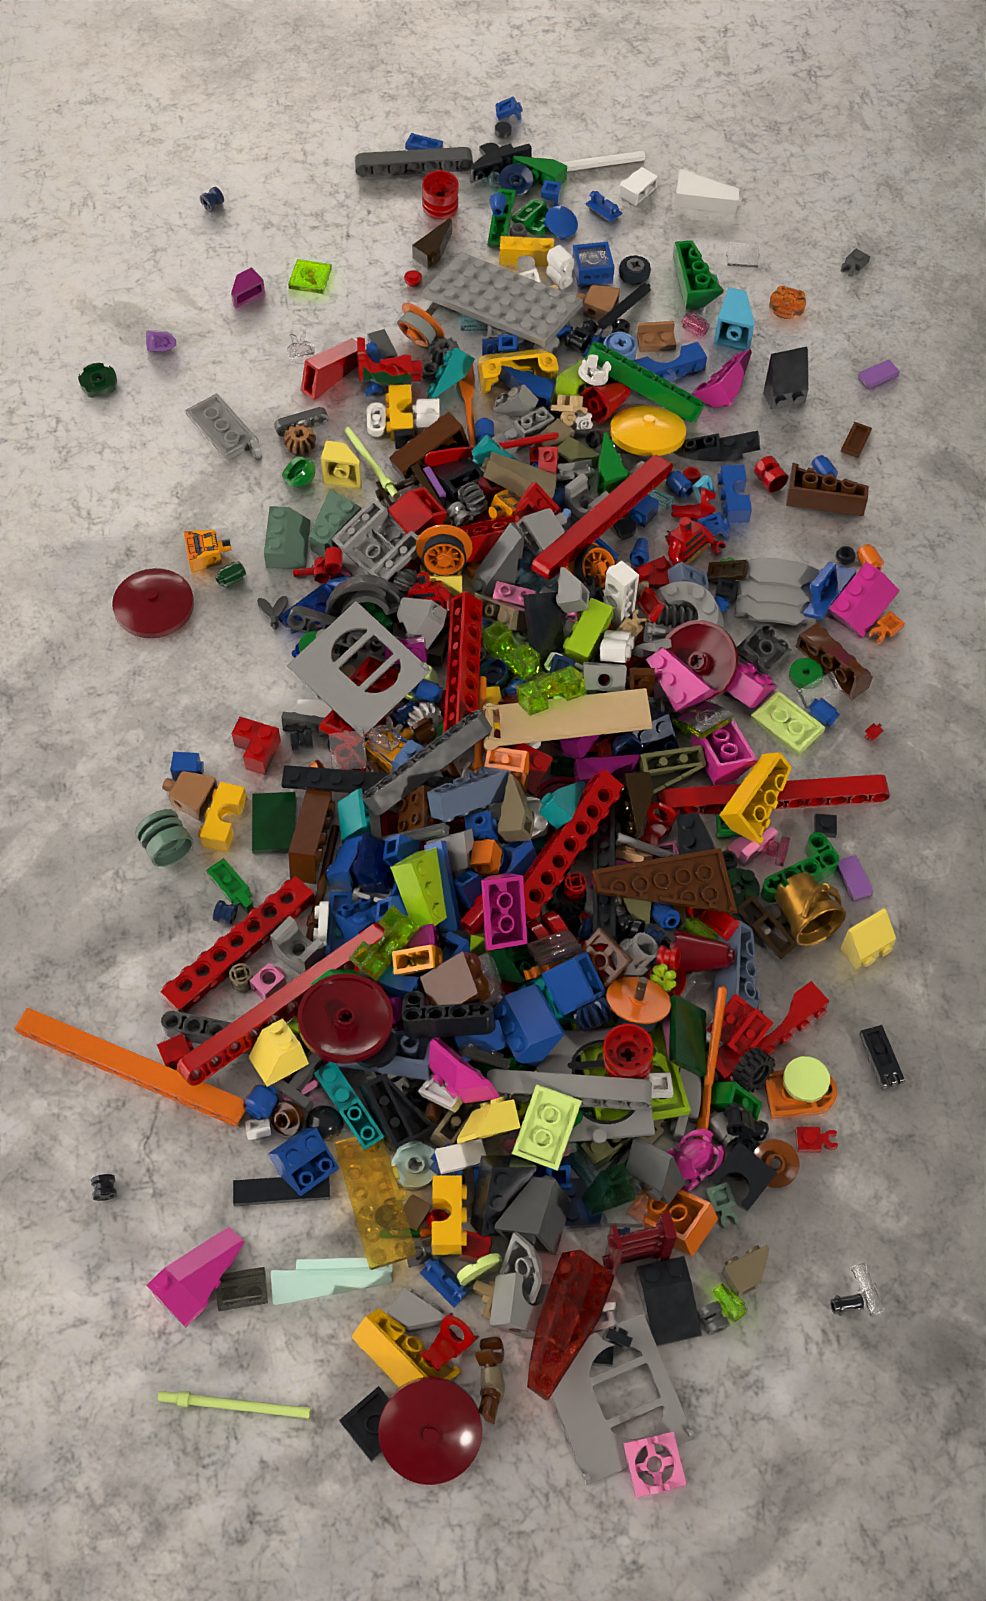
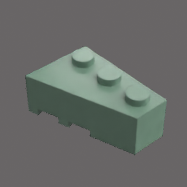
M330 489L309 534L311 551L321 557H325V550L327 548H338L332 541V538L361 510V507Z

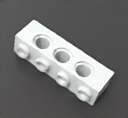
M622 560L608 568L603 603L614 607L611 621L614 630H617L626 617L632 618L635 611L639 574Z

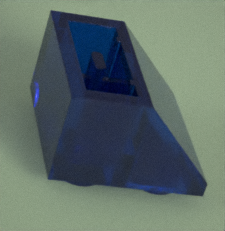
M363 832L362 840L358 841V857L353 862L352 871L355 873L357 882L360 884L363 892L389 894L393 873L389 865L383 860L385 841L366 832Z

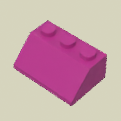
M865 562L830 606V617L863 638L900 590L883 572Z
M732 717L715 723L714 726L702 733L695 727L692 729L690 743L692 746L702 745L706 762L704 768L714 785L734 782L757 763L758 759Z
M507 873L488 876L481 880L486 950L527 944L523 875Z

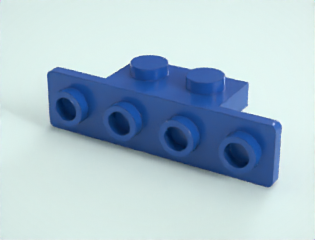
M828 562L810 584L812 602L804 611V616L822 620L828 613L830 606L856 575V569L841 566L836 569V563Z

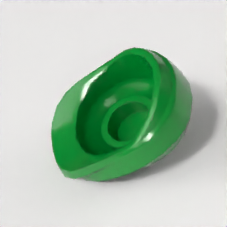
M296 457L284 469L282 477L290 486L304 487L310 484L315 476V463L308 458Z

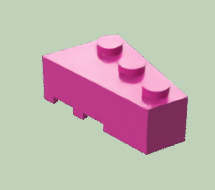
M662 648L646 659L650 667L655 668V676L676 712L683 714L718 692L670 650Z

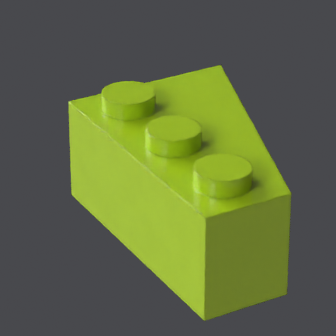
M585 358L580 359L576 364L558 374L551 405H557L558 395L580 396L587 387L596 386L586 383L578 374V369Z
M593 598L590 599L588 610L581 611L580 615L582 616L579 621H575L571 637H567L564 642L565 657L574 659L576 663L582 666L583 662H590L592 657H596L598 653L596 649L600 641L604 639L605 631L608 630L612 621L613 606Z
M437 848L415 852L391 866L413 929L427 924H434L436 926L447 918Z

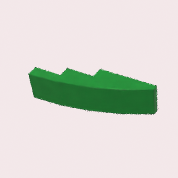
M498 189V193H502L506 197L507 203L500 217L492 214L488 246L500 247L501 236H508L516 190Z

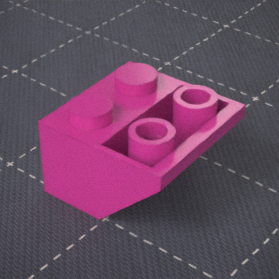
M738 663L736 676L726 691L749 708L758 707L776 689L777 685L773 683V679L770 676L756 671L757 667L752 663Z

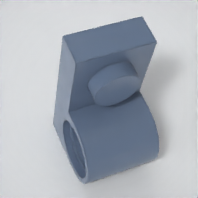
M683 562L676 564L668 570L669 583L679 581L693 582L709 591L706 572Z

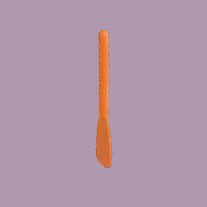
M472 364L467 376L458 381L460 393L465 402L469 447L477 445L472 407L474 393V366Z
M724 986L719 987L717 992L706 1075L704 1077L705 1086L695 1130H708L711 1086L714 1081L727 989ZM694 1136V1139H703V1136Z

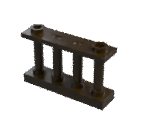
M418 463L411 466L412 475H410V478L395 484L397 491L411 485H418L419 488L425 487L443 507ZM376 481L378 489L375 491L379 501L384 502L388 509L396 501L391 502L388 497L390 493L384 490L380 481ZM448 514L442 525H451Z

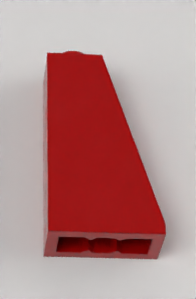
M351 338L306 359L301 391L315 400L358 367L357 341Z

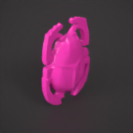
M697 1129L691 1131L676 1145L680 1151L677 1152L675 1148H672L667 1152L674 1157L684 1180L691 1179L692 1181L689 1185L681 1188L686 1192L699 1185L698 1176H700L701 1180L712 1176L724 1161L723 1145L714 1146L711 1143L714 1134L709 1130ZM693 1136H703V1139H692L688 1141V1139ZM715 1155H717L716 1164H715V1166L713 1167V1169L710 1170V1168L712 1167V1165H713V1163H714V1157H715Z

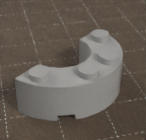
M679 581L659 588L669 606H676V611L679 606H683L684 610L687 607H691L692 611L695 610L698 613V620L709 621L722 628L724 627L723 615L712 594L703 586L693 582Z

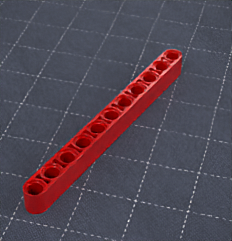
M658 455L650 458L534 559L531 570L547 580L554 578L560 572L561 567H566L663 482L670 475L673 463Z
M880 774L786 781L783 791L778 794L776 809L876 803L889 799L890 793L886 776ZM741 784L663 789L657 793V799L659 803L668 805L674 810L680 809V815L698 812L699 815L716 814L723 811ZM659 809L661 816L668 817L665 811Z
M372 924L182 1057L177 1063V1071L189 1085L196 1086L201 1084L253 1047L262 1029L282 1018L287 1023L298 1015L301 999L312 986L311 983L327 970L355 969L357 972L393 947L396 940L394 934L381 924Z

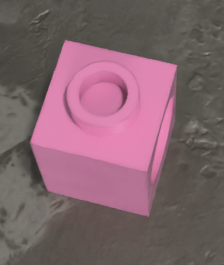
M268 963L249 980L251 989L262 1000H265L287 985L286 974L279 966L274 967ZM269 979L275 980L272 984H265Z

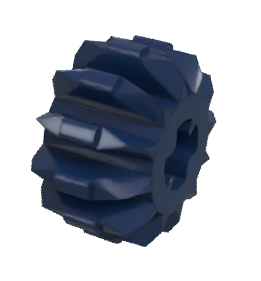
M601 997L576 1009L573 1016L580 1031L585 1032L607 1023L613 1018L614 1013L606 998Z

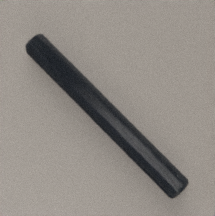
M643 283L600 318L597 321V327L603 330L606 329L651 291V285Z

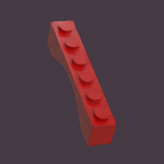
M810 981L794 993L789 1013L783 1022L773 1032L764 1036L756 1047L771 1055L776 1050L775 1047L780 1043L782 1045L788 1043L793 1038L795 1032H803L808 1028L810 1021L814 1018L817 1020L822 1018L827 1013L826 1008L830 1001ZM725 1044L718 1048L715 1068L719 1076L718 1082L734 1081L732 1075H734L733 1069H736L735 1064L741 1061L739 1060L741 1056Z

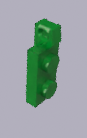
M224 858L206 870L207 875L231 904L241 905L247 914L254 909L253 902L250 900L252 894L249 887Z

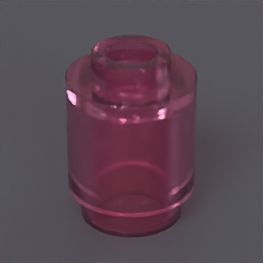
M694 312L686 313L682 319V327L697 337L705 336L709 330L710 324L707 323V320Z

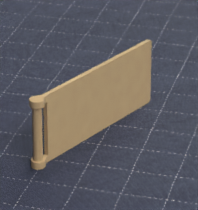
M645 688L503 705L492 703L483 705V714L492 727L491 732L484 739V747L487 750H494L498 746L652 729L647 689ZM498 712L500 713L501 738L494 737L493 715Z

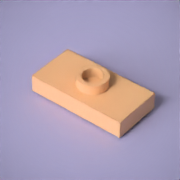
M626 844L623 846L616 845V858L633 863L653 859L652 854L638 851L634 847Z

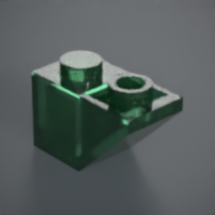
M623 1163L601 1171L582 1196V1202L591 1216L636 1200L633 1178Z

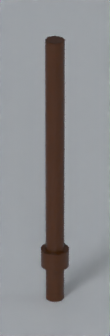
M335 824L331 825L311 915L308 916L306 923L308 926L306 938L312 942L314 928H318L319 919H315V905L319 906L320 901L324 899L328 881L326 871L328 866L332 864L340 826Z

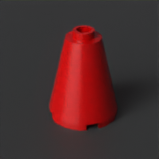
M619 381L590 386L584 389L580 395L583 397L582 407L588 408L587 412L592 414L591 421L594 420L597 424L605 422L630 397L631 391L629 387Z

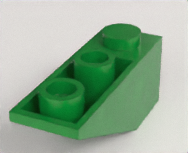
M513 157V164L517 163L528 167L532 172L533 181L541 185L544 184V180L562 184L567 180V165L554 159Z

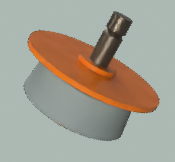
M432 302L426 312L411 303H404L402 305L404 315L397 321V325L402 333L419 346L429 348L434 338L443 339L445 336L442 327L432 317L438 308L437 304Z

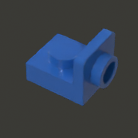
M514 96L495 104L496 116L499 120L515 114L518 120H521L523 109L520 102H517Z
M721 512L698 519V522L703 524L713 535L722 533L724 538L729 537L728 530L730 529V524Z

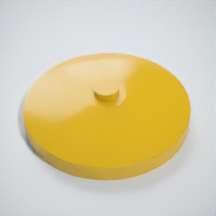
M640 405L618 412L611 421L610 435L618 447L629 453L640 456H662L676 451L683 445L686 438V425L677 414L668 409Z

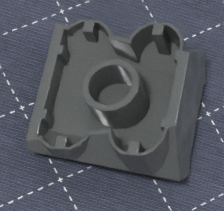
M769 624L757 626L736 647L739 654L767 675L792 651L784 639H777L775 637V630Z

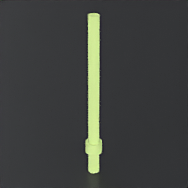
M347 427L345 429L346 435L379 478L384 490L389 492L393 499H398L400 494L396 490L394 482L385 475L354 431Z
M180 1390L179 1393L159 1391L158 1393L159 1402L177 1403L179 1407L194 1405L308 1419L311 1408L193 1395L190 1391Z

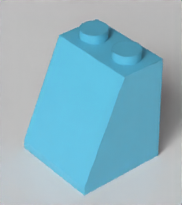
M728 287L717 320L714 345L746 351L750 349L755 325L747 292Z

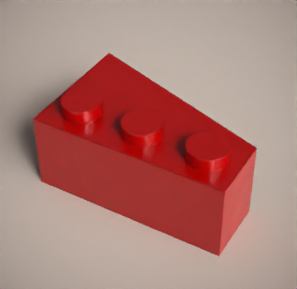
M498 729L494 732L495 738H501L500 730ZM525 743L498 746L529 752L527 793L533 796L553 758Z

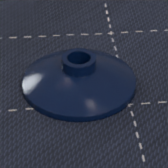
M510 164L499 175L500 188L516 190V197L522 196L533 185L532 172L525 165Z

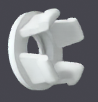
M589 355L587 361L583 360L582 365L578 369L581 379L590 385H604L608 381V373L611 370V365L608 361L605 362L602 368L597 366L598 355Z

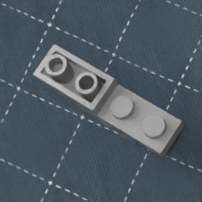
M541 407L513 421L512 428L492 437V439L499 443L535 436L545 430L548 424L553 423L555 418L544 407ZM519 446L505 450L512 455L517 451L521 450L522 448H524L525 446Z
M681 1067L679 1072L691 1111L689 1115L678 1116V1119L673 1118L670 1132L674 1133L672 1141L680 1142L684 1137L687 1122L696 1124L701 1104V1078Z

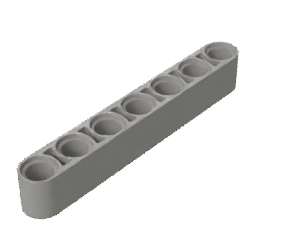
M493 1069L487 1073V1079L500 1095L498 1098L504 1097L505 1101L514 1099L515 1102L530 1103L535 1086L539 1084L582 1100L580 1106L628 1110H648L651 1108L652 1083L644 1079Z

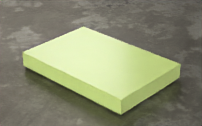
M778 690L750 717L753 722L797 756L812 744L826 728Z
M536 1084L512 1154L558 1171L582 1100Z

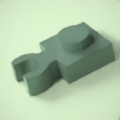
M729 1182L704 1190L707 1200L711 1202L714 1211H719L720 1213L719 1225L722 1229L727 1227L726 1217H730L733 1224L739 1223L737 1214L731 1210V1207L737 1204Z

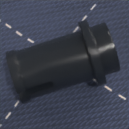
M860 1293L845 1297L836 1295L834 1299L830 1300V1305L834 1314L842 1316L844 1312L863 1310L864 1300Z

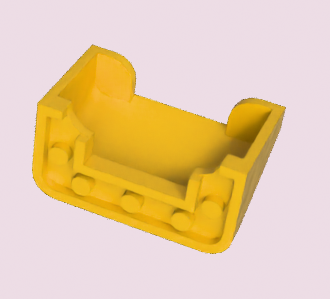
M545 349L483 355L477 363L481 394L490 393L491 386L494 383H498V376L501 374L502 366L520 371L533 370L534 375L556 381L559 370L556 357Z

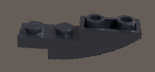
M510 143L486 153L470 167V182L474 183L499 176L506 166L513 164L514 156L532 157L531 145L528 143L513 148Z
M757 430L720 438L719 433L687 439L682 445L683 458L699 461L743 459V453L760 450L759 432Z

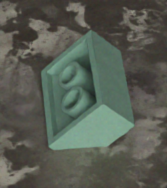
M269 507L264 547L266 568H306L310 519L290 507Z

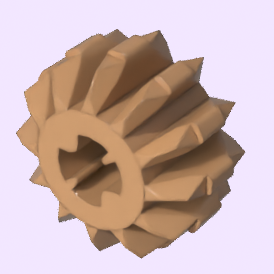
M296 424V427L290 426L289 430L285 431L284 445L287 447L288 452H293L295 456L298 453H301L303 456L305 452L310 453L311 449L315 448L316 435L311 427H307L305 424L302 426Z

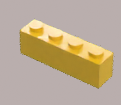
M781 752L761 755L719 815L732 831L758 845H761L764 837L762 834L764 829L768 828L770 824V814L772 809L777 807L778 794L783 791L792 766Z
M380 1308L365 1316L351 1336L358 1346L399 1387L409 1381L422 1377H441L454 1381L462 1372L457 1366H454L452 1369L446 1363L442 1365L440 1371H436L431 1363H428L420 1356L422 1351L427 1350L422 1346L424 1342L417 1336L407 1335L405 1327Z

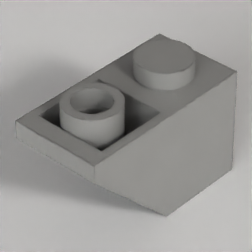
M523 384L517 388H512L506 393H500L495 399L496 403L493 410L498 413L521 418L534 411L539 399Z
M561 567L560 576L557 579L559 586L558 594L556 595L557 605L565 613L588 610L590 591L565 567Z
M406 1288L402 1290L387 1312L390 1317L404 1326L407 1332L438 1327L446 1316L443 1314L444 1310L435 1303L428 1304L423 1300V1295L414 1289L409 1291Z

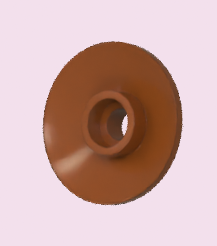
M778 1139L767 1140L761 1143L754 1151L757 1157L777 1172V1175L768 1187L781 1188L789 1185L796 1178L800 1167L799 1157L795 1149L787 1142ZM773 1159H778L780 1161V1166L778 1168H773L771 1166V1161Z

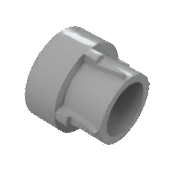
M645 932L637 933L632 939H625L619 944L633 959L627 967V972L623 975L625 977H642L651 968L652 962L657 957L658 945ZM614 951L612 953V961L617 968L618 960Z

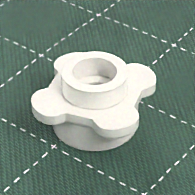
M589 412L587 414L579 413L574 422L577 426L575 430L591 429L593 426L591 422L592 414Z

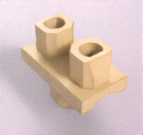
M558 395L557 405H551L552 411H562L560 420L568 426L573 425L575 422V413L587 414L588 408L582 407L583 397L576 395Z

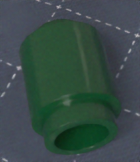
M233 561L216 570L217 575H215V578L220 586L227 588L242 580L243 576L246 575V571L240 561Z

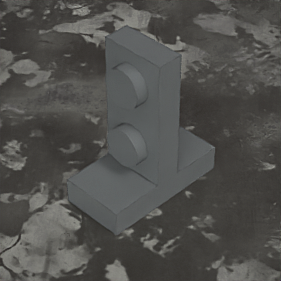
M311 1050L306 1055L309 1064L293 1072L289 1078V1084L281 1079L271 1085L308 1113L314 1104L301 1092L314 1076V1072L325 1061Z

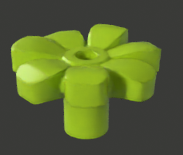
M665 964L653 967L654 973L650 975L651 981L657 982L667 993L670 992L671 988L676 986V982L673 980L676 978L675 971H668Z

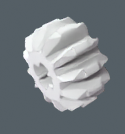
M420 702L419 707L413 706L414 711L408 713L411 718L407 720V723L412 732L411 727L423 718H428L435 729L441 725L440 721L443 720L440 709L430 702L426 704Z

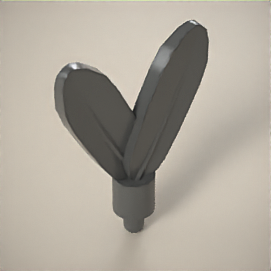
M287 596L280 597L274 607L266 599L258 598L259 609L270 619L271 627L276 630L279 625L278 618L288 604Z

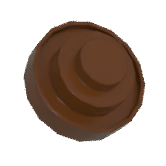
M284 1101L274 1107L271 1114V1122L278 1134L290 1137L300 1132L303 1128L304 1114L296 1103Z

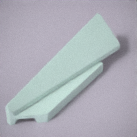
M372 1257L296 1260V1270H271L273 1304L279 1305L392 1283V1262H377V1259Z

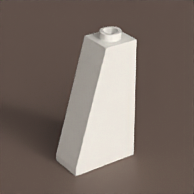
M680 169L674 207L736 214L737 207H741L742 196H739V188Z

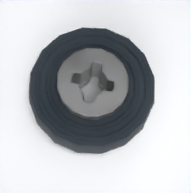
M637 255L625 257L619 266L620 277L623 281L630 284L645 282L651 273V266L648 260Z

